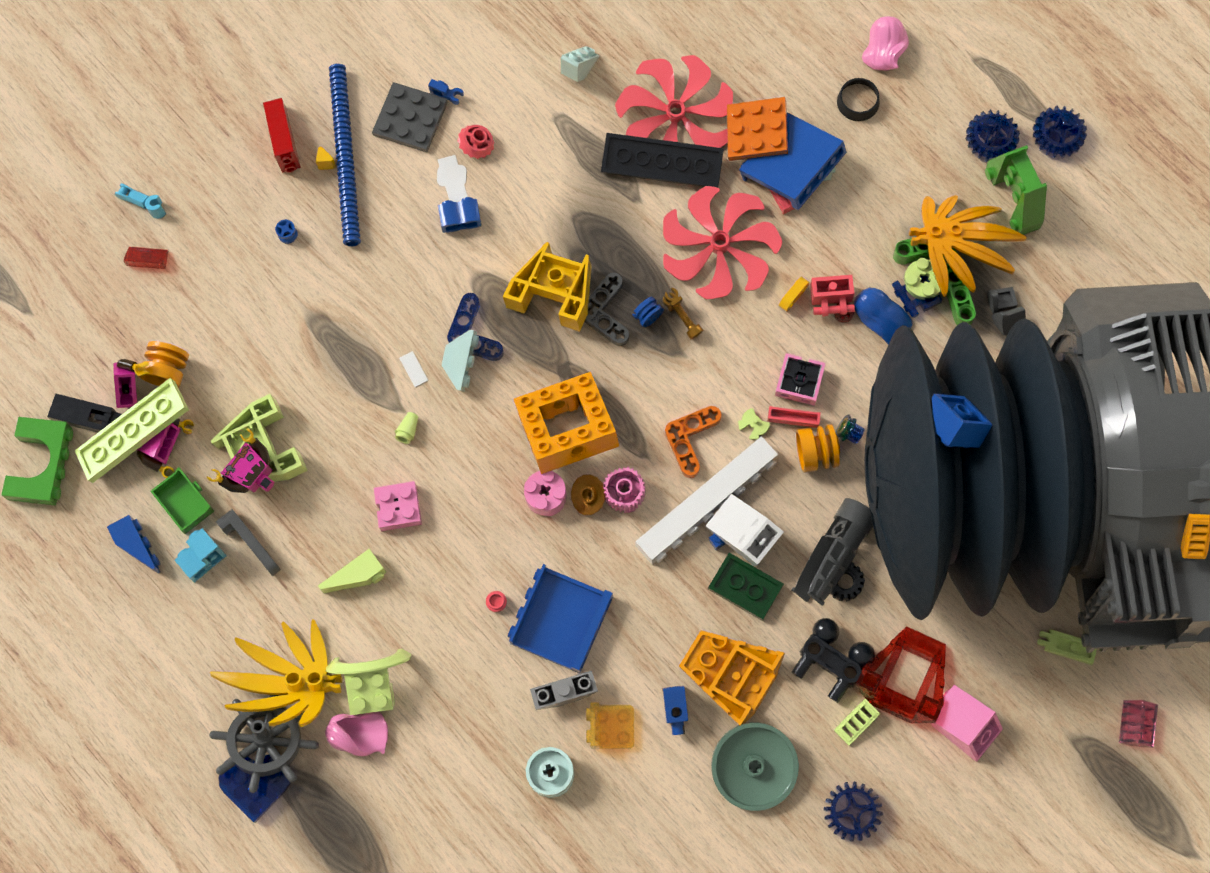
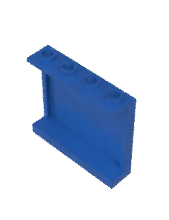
M787 112L788 154L749 158L742 163L739 170L743 181L746 182L748 178L789 199L792 207L799 210L847 151L843 140Z
M543 564L542 568H538L535 572L533 588L529 587L526 592L525 599L527 601L525 606H521L518 610L516 626L512 625L509 630V642L513 646L580 674L611 604L613 593L607 590L601 591L548 569Z

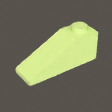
M368 549L319 584L318 587L323 593L366 586L371 583L375 584L384 578L386 571L371 550Z

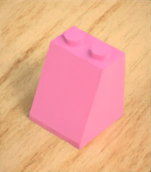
M953 685L951 689H948L943 694L940 703L930 710L928 716L931 725L976 762L1003 730L995 711L956 685Z

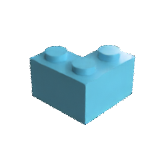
M202 528L190 534L189 539L186 541L190 547L180 551L175 562L195 583L227 555Z

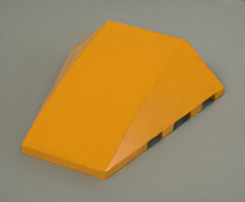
M701 630L679 667L736 723L742 725L755 714L775 681L785 653L769 650L762 646H754L739 640L728 639V637Z

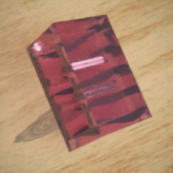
M1123 700L1119 743L1154 748L1158 705L1145 700Z

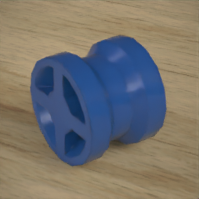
M285 219L277 223L275 231L281 242L289 244L297 239L298 232L292 221Z

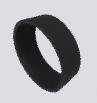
M854 78L847 81L837 96L839 111L843 116L853 121L868 120L879 109V91L873 82L865 78ZM862 84L875 92L877 101L867 111H853L844 104L842 91L850 85Z

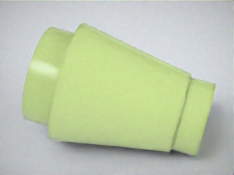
M412 412L407 413L395 430L396 440L404 444H410L414 440L418 415Z

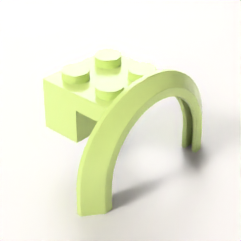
M398 649L391 656L359 663L339 662V657H337L327 665L326 672L344 674L350 715L393 710L395 699L388 668L409 661L412 655L404 649Z

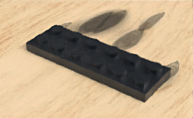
M606 133L601 173L718 188L724 148Z

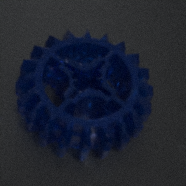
M1058 105L1055 106L1054 110L1049 107L1046 112H1041L1040 117L1036 118L1032 128L1034 131L1032 134L1033 138H1036L1035 145L1041 144L1039 147L1040 151L1045 149L1046 155L1051 152L1054 158L1057 154H1060L1061 158H1063L1066 154L1070 157L1073 152H1078L1087 137V133H1085L1087 126L1083 125L1084 119H1079L1080 113L1073 114V108L1067 111L1066 106L1060 110ZM1054 121V125L1045 128L1047 123ZM1075 136L1072 141L1065 143L1066 138Z
M991 109L987 114L984 111L980 113V116L976 114L974 119L969 122V127L966 129V134L968 135L965 138L968 141V148H973L972 154L979 153L978 158L980 159L984 156L987 162L990 158L993 159L1015 150L1020 140V131L1016 130L1018 127L1017 123L1012 124L1013 117L1007 119V112L1000 115L998 110L994 114ZM996 132L995 136L989 140L990 136ZM978 134L984 140V143L980 140Z
M854 781L852 783V788L849 787L848 782H845V790L838 785L836 786L838 794L834 791L829 793L834 799L826 798L825 802L831 805V807L823 808V811L830 812V815H826L824 819H832L828 828H832L835 825L837 829L833 834L837 835L839 831L843 832L841 835L842 840L849 834L850 842L854 841V835H857L858 841H862V833L869 838L871 835L868 829L872 832L877 831L873 823L881 824V821L876 816H883V812L876 811V809L882 807V803H874L879 796L875 795L871 798L870 794L873 792V789L870 788L865 792V784H861L860 789H857V782ZM852 794L863 797L868 805L857 804ZM845 795L847 799L846 809L836 812V804L839 798ZM849 806H853L854 809L860 810L859 813L856 814V818L853 816V814L843 813H846L848 810L851 809ZM871 811L869 822L865 827L861 828V814ZM838 819H849L854 829L846 828Z

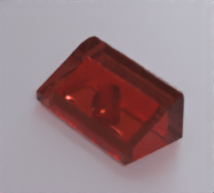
M129 247L123 262L126 266L166 269L169 251L165 249Z

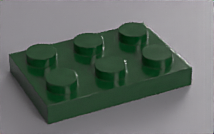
M728 553L710 583L708 590L763 621L784 584L735 555Z

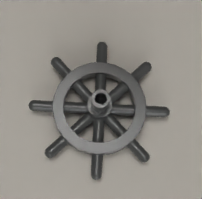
M234 699L232 701V704L241 703V701L239 699ZM283 707L261 712L237 711L239 715L231 723L228 732L211 731L209 734L211 739L226 741L227 750L231 757L217 767L216 773L222 775L236 765L243 772L252 775L249 785L251 793L257 792L260 776H270L282 771L290 782H295L297 776L289 765L296 758L300 748L315 750L319 747V743L317 741L301 739V732L297 722L301 719L303 713L286 723L277 725L271 730L272 726H269L268 722L286 711ZM265 716L264 722L261 720H254L256 718ZM248 725L253 733L243 734L240 732ZM290 728L291 738L277 737ZM237 742L252 743L238 753ZM274 746H284L288 748L282 755H280V753ZM257 751L255 763L245 760V758ZM268 752L274 761L263 764L265 753Z

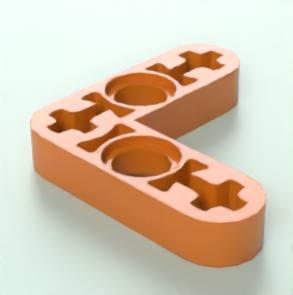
M708 406L671 421L666 425V438L682 474L687 478H694L700 470L698 459L688 437L719 424L721 421V411L716 406ZM709 412L717 414L715 420L711 418L705 419V425H703L700 415H703L704 419L709 416ZM690 419H696L699 422V426L692 429L687 425V422ZM672 427H674L676 430L679 429L678 441H676L675 435L673 433L670 434ZM679 445H686L688 452L682 455L676 449ZM690 456H692L691 458H689L690 465L696 466L694 467V472H690V470H685L687 468V463L684 459H687Z

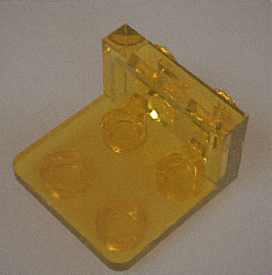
M590 702V708H586V721H590V730H586V742L591 743V749L633 748V706L599 705V702Z

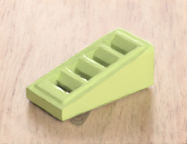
M864 699L834 729V732L849 746L880 713ZM863 707L872 715L871 718L861 710ZM856 714L866 722L864 725L855 717ZM850 720L859 728L858 731L848 723ZM844 726L853 734L852 737L842 729Z

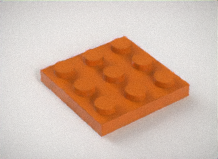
M785 97L727 105L729 161L788 154L787 101Z

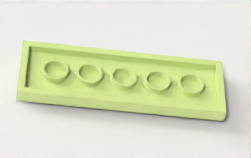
M169 378L75 450L88 481L94 483L189 410L173 379Z

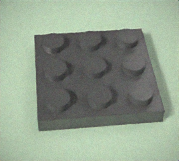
M393 82L372 134L373 136L427 153L448 100Z

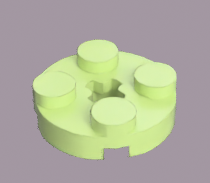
M920 258L908 266L904 280L906 290L910 295L917 299L925 300V298H934L940 294L941 290L935 278L930 260ZM920 276H928L930 282L921 283Z

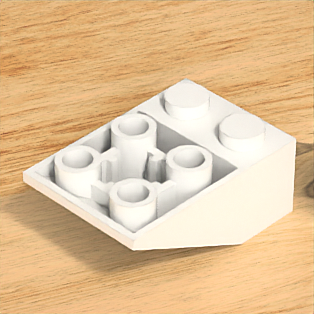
M733 494L728 497L705 526L753 566L759 564L784 533L768 518Z

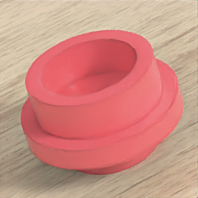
M493 591L488 594L486 605L490 611L500 612L506 607L507 599L502 592Z

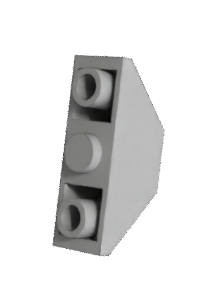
M592 671L530 689L536 710L560 707L577 702L598 692Z

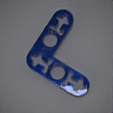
M466 293L462 297L447 335L448 343L453 341L452 337L461 336L468 330H471L480 307L479 298L476 294ZM473 299L475 305H474V304H471V305H470V308H469L470 313H469V312H467V308H468L467 302H470V300ZM462 316L468 317V324L460 325L458 323L459 318ZM479 336L481 346L479 349L473 350V355L491 361L500 360L504 354L501 343ZM495 347H497L499 353H498V352H495L494 355H492V354H491V351L488 350V349H492V350H493Z

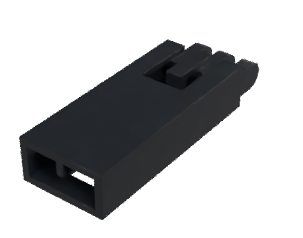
M55 393L47 417L50 420L67 422L74 427L100 432L122 414L117 413L112 407ZM91 413L95 414V420H100L102 423L98 424L88 421L89 417L92 416Z

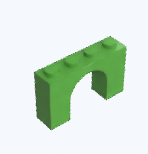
M18 417L14 436L20 442L48 446L50 462L47 468L35 477L24 478L6 475L1 495L10 501L56 506L57 500L61 496L60 484L61 480L65 477L64 465L65 460L67 461L69 458L68 446L69 441L73 438V429L67 422Z

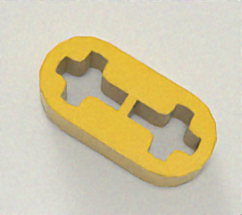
M801 276L782 298L779 307L788 312L805 292L810 282Z

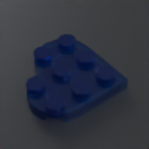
M269 754L265 755L263 764L274 760ZM249 757L245 758V760L251 763H255L253 759ZM235 765L224 774L219 775V787L248 818L256 823L285 793L291 782L282 771L270 776H260L257 792L251 793L249 785L252 775L243 772Z

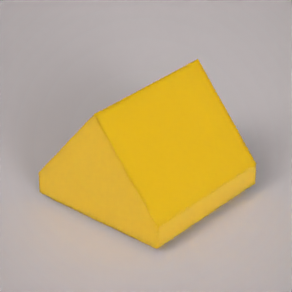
M320 146L316 157L318 169H335L336 164L333 157Z

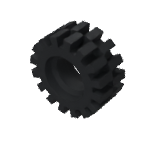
M851 562L844 573L852 577L853 585L848 589H843L837 584L830 593L834 599L838 598L839 601L846 600L847 602L850 599L854 600L861 593L865 578H863L864 573L860 571V567L854 566L855 563Z

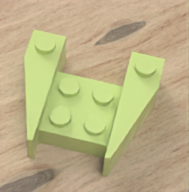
M271 394L250 403L211 440V443L218 449L226 446L232 460L245 443H250L243 441L240 437L241 433L244 438H248L250 432L246 428H249L253 432V437L257 438L268 450L271 460L269 467L272 469L268 477L274 482L290 480L308 471L300 452L295 447L278 455L273 447L265 427L284 418L276 399Z

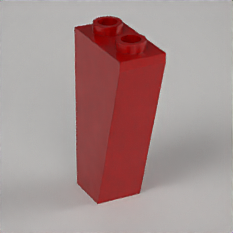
M282 98L263 102L276 161L282 173L293 172L301 168L286 106Z

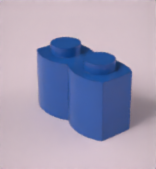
M465 197L459 202L447 200L438 205L443 233L481 226L477 199Z

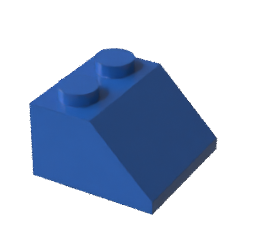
M934 394L932 396L933 417L936 432L941 437V442L949 447L980 448L992 427V423L965 396Z

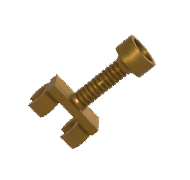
M671 288L673 293L669 292V297L665 292L663 304L668 307L669 312L674 309L679 314L678 316L688 328L686 334L692 340L704 330L699 324H693L683 307L680 306L683 300L682 297H678V291L675 288Z

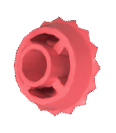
M467 125L458 134L459 148L463 150L464 154H468L470 158H485L487 155H491V151L494 150L493 145L495 142L493 136L487 128L481 125Z

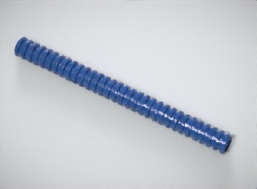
M333 64L328 69L335 132L334 141L336 143L335 153L337 154L339 198L341 199L339 201L341 205L340 214L342 216L341 226L343 227L342 233H344L342 237L344 245L353 247L359 245L361 240L359 217L357 216L356 183L354 182L356 179L354 176L355 167L353 165L354 156L352 154L353 144L351 143L352 133L347 93V74L345 65Z

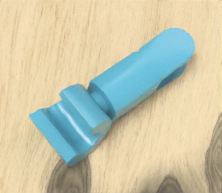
M122 183L120 184L121 188L114 194L121 200L147 209L153 218L159 219L166 215L161 206L162 200L158 195L148 196Z

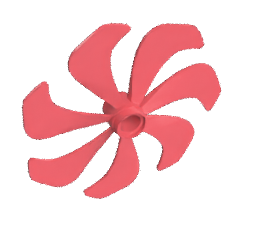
M695 55L681 57V60L689 69V80L680 100H674V73L670 62L666 59L643 61L637 68L636 74L653 76L661 85L669 103L666 105L651 92L640 86L630 85L626 87L615 104L620 118L623 117L627 110L635 106H645L666 112L663 115L634 122L628 127L626 135L648 138L656 128L670 120L671 124L663 140L678 142L677 123L682 120L695 145L721 148L728 143L727 129L717 133L708 132L685 117V112L709 117L727 116V105L733 104V91L726 83H721L720 91L714 99L700 105L685 108L684 103L701 90L710 80V68ZM672 108H678L681 112L679 114H673L670 110Z
M705 186L689 198L688 209L693 217L712 236L699 234L684 228L678 221L676 209L666 214L663 220V236L669 244L676 246L710 245L698 254L684 260H677L664 254V269L678 280H691L700 272L712 252L717 254L714 277L707 286L697 288L696 293L706 300L725 297L730 294L733 288L731 274L723 255L728 251L741 263L747 272L748 282L745 291L759 289L769 271L767 263L759 257L730 247V242H763L772 249L774 254H777L782 246V239L776 227L770 222H760L732 237L728 235L733 224L742 214L749 210H764L765 207L762 201L755 195L745 193L733 194L726 205L723 231H718L711 216L710 202L720 189ZM717 240H722L725 242V244L718 245L715 242Z

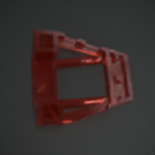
M906 626L890 641L889 645L876 655L873 663L870 664L868 662L864 666L855 686L872 706L906 722L936 723L944 705L943 689L945 686L946 644ZM902 649L931 662L915 700L886 687ZM890 655L882 675L876 673L875 671ZM936 674L932 699L926 696Z

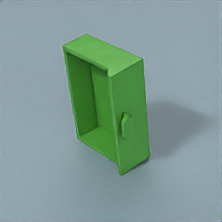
M179 467L172 475L150 491L184 534L188 533L214 512L213 508L201 495L202 488L196 481L192 483Z

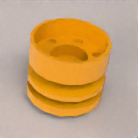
M159 341L148 342L146 348L148 351L145 352L144 357L149 361L143 362L149 363V366L145 368L150 373L138 377L156 386H160L171 378L176 382L179 389L183 373L177 369L186 368L187 364L185 362L189 358L188 352L172 344Z
M832 424L825 426V432L822 426H818L817 436H814L811 428L796 430L797 451L804 473L817 471L818 461H821L823 467L828 469L829 459L833 468L839 467L840 445Z

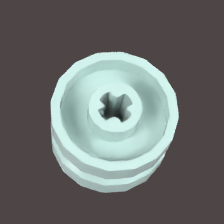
M554 747L541 748L529 758L526 766V777L532 789L540 796L547 798L559 797L572 786L575 776L574 766L568 755L562 750ZM550 769L554 770L552 777H549L547 771Z

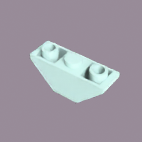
M587 46L563 54L561 56V74L576 82L584 80L600 55L596 54L594 49Z
M468 330L447 344L444 351L442 367L455 388L460 391H465V387L468 388L470 383V376H468L469 368H472L474 365L475 356H472L473 350L477 348L479 336H477V332L474 330Z

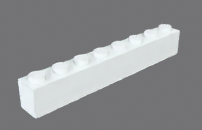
M761 436L636 540V547L651 564L661 562L667 556L666 552L671 548L675 550L683 543L682 539L685 536H692L699 529L697 526L703 521L705 523L709 522L714 516L713 513L723 505L731 494L736 497L740 496L746 490L745 486L750 482L754 484L758 481L765 469L771 470L777 464L778 454Z

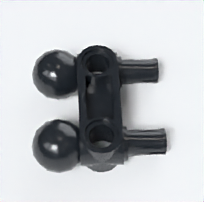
M822 618L814 624L812 628L813 634L810 635L800 650L801 658L792 670V673L802 679L810 666L817 664L836 677L837 682L828 694V697L838 703L848 688H854L864 673L865 668L870 667L874 663L876 655L874 648L866 642L853 644L848 652V657L830 646L829 644L834 643L838 639L839 627L834 620ZM818 644L820 652L818 654H811L808 650L809 645ZM848 667L854 668L856 671V676L852 679L847 678L844 674V670Z

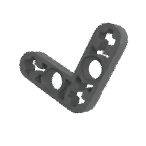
M610 273L589 296L588 311L593 307L591 302H593L595 307L592 309L593 315L588 314L584 322L613 344L623 346L629 341L627 328L603 311L619 293L623 285L622 277L619 274ZM610 280H611V281L617 280V286H616V285H612V286H611V288H610L611 294H610L609 291L607 290V289L610 287ZM603 293L607 296V299L604 302H598L595 299L596 295ZM607 320L610 322V326L602 329L599 327V322ZM614 326H616L614 328L615 332L618 334L624 333V339H617L616 333L612 331Z

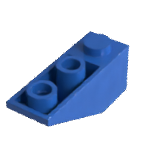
M127 515L107 526L115 545L156 573H160L158 568L161 565L155 554H151L149 550L152 547L146 536H142L140 531L143 528L138 519L134 520L130 515Z

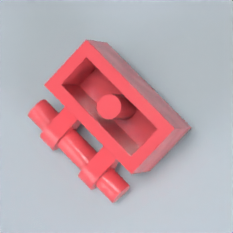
M852 275L815 277L811 279L810 293L812 305H821V307H813L814 315L825 317L829 316V314L840 313V315H847V313L855 312L854 304L846 305V303L852 302L854 297ZM839 303L836 306H828V304Z

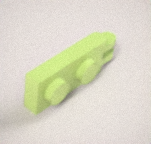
M1049 630V633L1040 631L1039 636L1046 638L1047 641L1038 639L1037 644L1044 646V651L1089 665L1094 663L1097 649L1092 653H1087L1086 647L1082 646L1081 638L1055 630Z

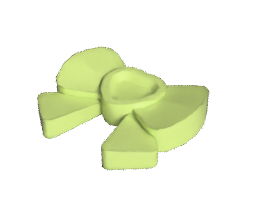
M752 408L743 414L742 420L738 421L740 431L748 425L754 428L749 436L750 440L759 439V436L766 434L770 428V423L762 421L756 416Z

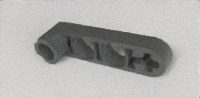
M233 509L216 521L227 536L236 530L272 576L281 570Z

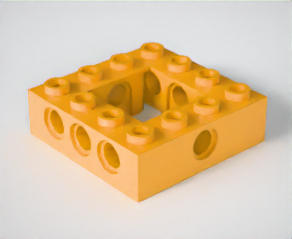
M591 372L514 398L519 418L541 474L619 447L616 430ZM579 402H581L584 416H587L589 424L550 437L543 419L548 420L554 418L555 415L567 411L572 412L579 407Z

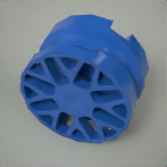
M652 296L640 303L634 310L636 314H632L636 320L640 321V325L643 328L654 323L664 311V308L657 304L656 299Z

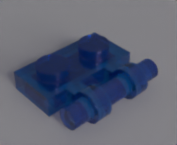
M920 276L921 283L930 282L928 276ZM898 280L892 283L896 297L901 299L904 304V310L907 313L909 312L912 318L919 315L916 307L921 306L925 312L943 301L940 295L934 298H925V300L916 298L911 301L907 295L906 285L901 286Z

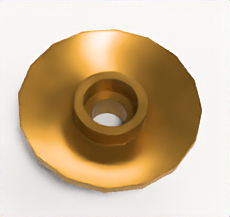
M585 474L578 477L573 483L571 500L574 508L583 515H594L603 507L605 489L598 477L592 474Z

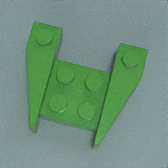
M1027 145L989 160L985 169V175L988 180H991L993 186L1002 182L1010 186L1013 192V200L1017 204L1010 219V227L1023 235L1041 228L1045 216L1047 191L1046 183L1041 184L1026 153L1028 150Z

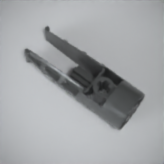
M844 499L827 533L821 537L798 579L796 587L792 588V591L805 602H808L812 597L820 605L823 606L825 604L823 601L829 596L855 558L856 551L864 537H867L873 528L869 507L854 499Z

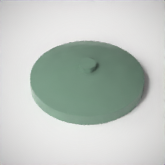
M759 722L744 723L726 732L718 741L711 760L712 777L722 796L731 804L750 811L766 810L781 803L794 788L799 771L797 753L791 741L775 727Z

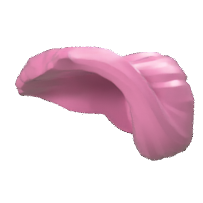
M885 16L873 23L870 29L869 45L862 55V60L867 66L880 71L899 68L897 64L898 59L909 45L906 29L899 19Z
M381 712L358 715L338 714L329 721L325 735L331 747L339 751H345L356 756H368L377 751L384 754L388 740V727Z

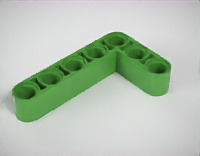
M912 238L902 240L896 244L893 259L901 265L915 262L920 258L929 259L928 246L926 244L911 246ZM923 245L927 250H921L918 246ZM905 250L908 254L902 255L899 251ZM946 263L948 270V292L946 296L956 325L962 322L972 325L976 311L969 289L957 277L949 264ZM955 277L958 282H952L949 278ZM955 296H962L964 300L959 301L955 298ZM961 314H967L970 319H963Z

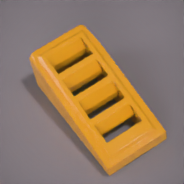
M1189 514L1181 543L1182 557L1187 559H1206L1210 543V515Z

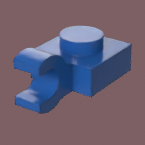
M431 79L428 84L430 94L446 98L455 105L459 104V99L454 96H464L462 89H449V86L441 80Z

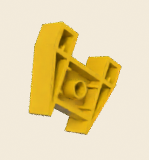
M546 242L510 280L503 295L506 308L525 314L533 295H539L563 303L558 314L561 326L580 332L588 315L591 279L589 255H585L582 263L553 255L550 244Z

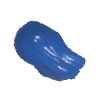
M869 287L863 289L855 297V311L860 320L869 329L883 338L888 345L899 327L903 325L911 329L913 322L910 316L882 290Z

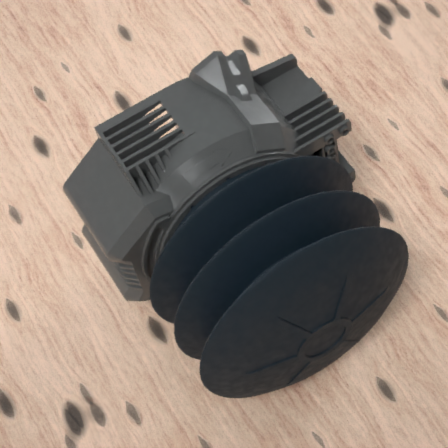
M1187 282L1076 289L1064 302L1062 320L1056 332L1048 340L1045 339L1035 323L1028 319H1021L1011 327L996 362L979 333L967 322H962L953 329L937 363L936 370L918 338L909 327L902 325L895 331L880 362L876 380L871 389L864 457L865 483L877 546L881 551L894 587L915 618L923 620L929 616L944 584L947 572L969 609L981 617L987 615L993 609L1008 573L1027 604L1038 613H1045L1055 605L1068 573H1070L1076 581L1080 607L1078 622L1083 627L1081 642L1082 646L1086 647L1087 653H1092L1095 649H1099L1100 652H1106L1108 648H1113V651H1119L1122 647H1126L1127 650H1133L1136 646L1143 650L1153 645H1165V649L1190 648L1195 643L1210 642V543L1206 559L1183 558L1181 552V543L1188 515H1210V391L1207 392L1200 354L1201 351L1210 373V299L1199 283ZM1172 352L1179 366L1186 393H1179ZM1186 352L1193 365L1200 392H1193ZM1165 370L1172 394H1165L1164 392ZM934 394L965 396L992 423V427L980 448L949 447L941 442V437L936 432L933 417L932 396Z

